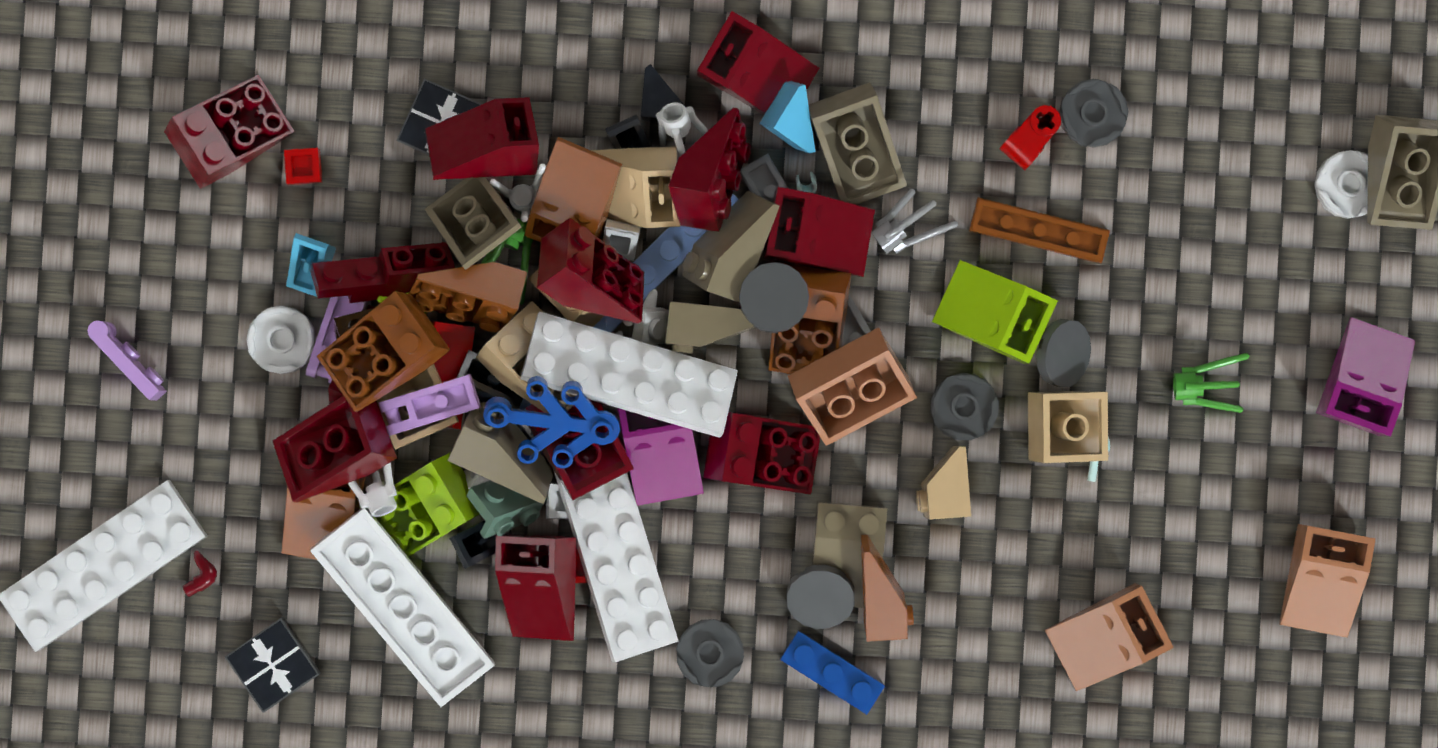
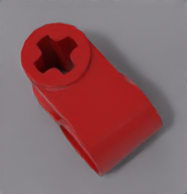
M1039 106L1021 126L1014 130L999 150L1025 171L1061 125L1060 113L1052 106ZM1047 114L1051 118L1049 125L1052 128L1045 127L1041 130L1037 127L1039 119L1036 116L1044 117Z

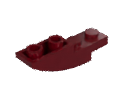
M447 242L381 248L379 257L312 263L310 272L318 299L348 296L350 303L376 300L379 296L389 297L395 291L409 292L418 274L453 269L455 265Z

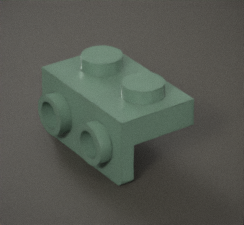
M491 480L471 487L467 494V498L486 521L480 531L484 539L496 534L502 536L512 528L522 524L524 526L532 524L539 518V511L543 506L542 503Z

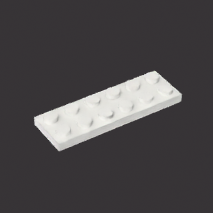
M539 311L520 380L528 382L530 378L540 376L547 381L548 388L562 391V387L566 382L576 381L581 384L583 393L589 400L720 438L724 433L738 370ZM569 389L566 391V393L575 396L579 394L578 391L575 389Z
M554 471L573 536L576 537V546L611 661L615 663L678 642L628 474L626 473L572 501Z
M167 480L0 593V601L33 650L37 652L208 537V535L173 483Z
M368 508L358 510L311 547L310 552L440 707L444 706L495 666L494 660L379 521L371 516Z

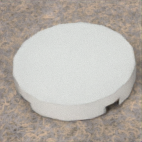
M1352 150L1338 152L1326 159L1317 171L1314 184L1317 198L1324 209L1334 216L1349 219L1367 214L1368 154L1365 152Z
M276 306L267 308L252 321L246 340L251 357L260 367L269 372L284 374L295 372L307 364L316 342L315 329L306 315L294 308Z

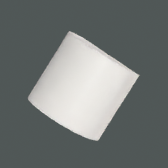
M607 219L603 242L612 246L627 260L634 261L641 227Z

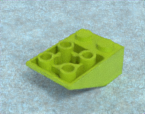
M959 260L932 319V323L1022 364H1029L1058 300L1025 285Z
M450 453L428 463L394 485L397 495L394 496L397 504L396 510L387 515L375 517L408 557L480 515L467 498L470 489H468L466 474L463 469L447 461Z

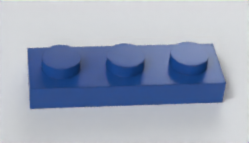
M799 630L780 658L787 665L866 715L885 687L880 681Z

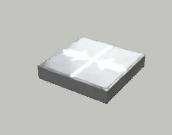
M424 79L396 141L429 155L425 133L427 127L482 104Z
M283 617L225 656L262 713L321 674Z

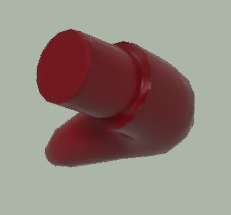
M199 551L194 552V560L200 570V574L182 586L188 597L207 589L215 582L217 577L215 566Z

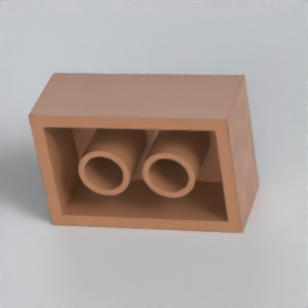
M879 327L788 375L797 402L826 446L917 398L907 373Z

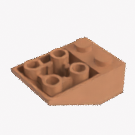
M1298 524L1279 625L1348 638L1370 573L1376 539Z
M1136 583L1044 630L1075 691L1139 666L1174 648L1143 587Z

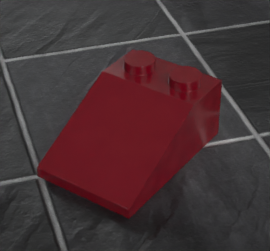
M344 395L272 440L293 502H300L368 476L397 458L377 400L360 411L355 412Z
M589 400L598 411L603 410L599 402ZM533 404L525 407L524 409L528 411L543 412ZM575 405L567 411L573 417L584 418ZM529 426L534 437L547 429ZM598 426L596 428L600 433H605L609 430L606 426ZM569 431L542 449L572 501L634 469L618 437L612 443L606 445L591 444L573 456V462L567 468H558L553 464V449L560 444L567 445L579 436L580 432ZM566 453L557 454V458L561 460L569 457Z

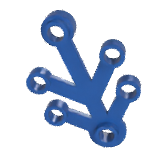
M534 376L528 380L526 393L532 400H539L549 413L513 409L510 402L503 397L489 399L484 407V420L491 427L502 428L508 423L547 428L531 440H524L519 444L517 456L525 464L535 462L539 451L569 431L580 432L581 434L567 445L560 444L553 449L552 461L558 468L569 467L573 462V456L593 443L599 445L612 443L620 432V424L617 417L608 411H598L584 395L581 384L576 381H568L563 385L561 397L566 404L575 405L584 418L571 416L548 389L547 381L540 376ZM539 384L543 387V390L541 392H534L531 386ZM575 389L579 394L575 397H570L566 394V391ZM493 412H501L504 417L502 419H495L491 414ZM598 426H606L609 430L605 433H600L596 428ZM530 448L534 453L532 455H525L522 453V450ZM566 453L569 457L561 460L557 458V454Z

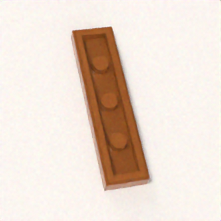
M979 197L976 199L969 227L970 232L1102 264L1110 230Z

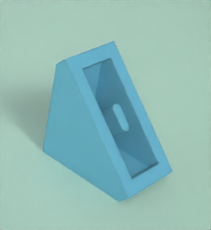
M793 81L785 82L759 124L797 150L807 153L816 152L806 85Z
M296 233L293 238L286 286L317 297L310 272L311 265L316 262L332 261L336 247Z

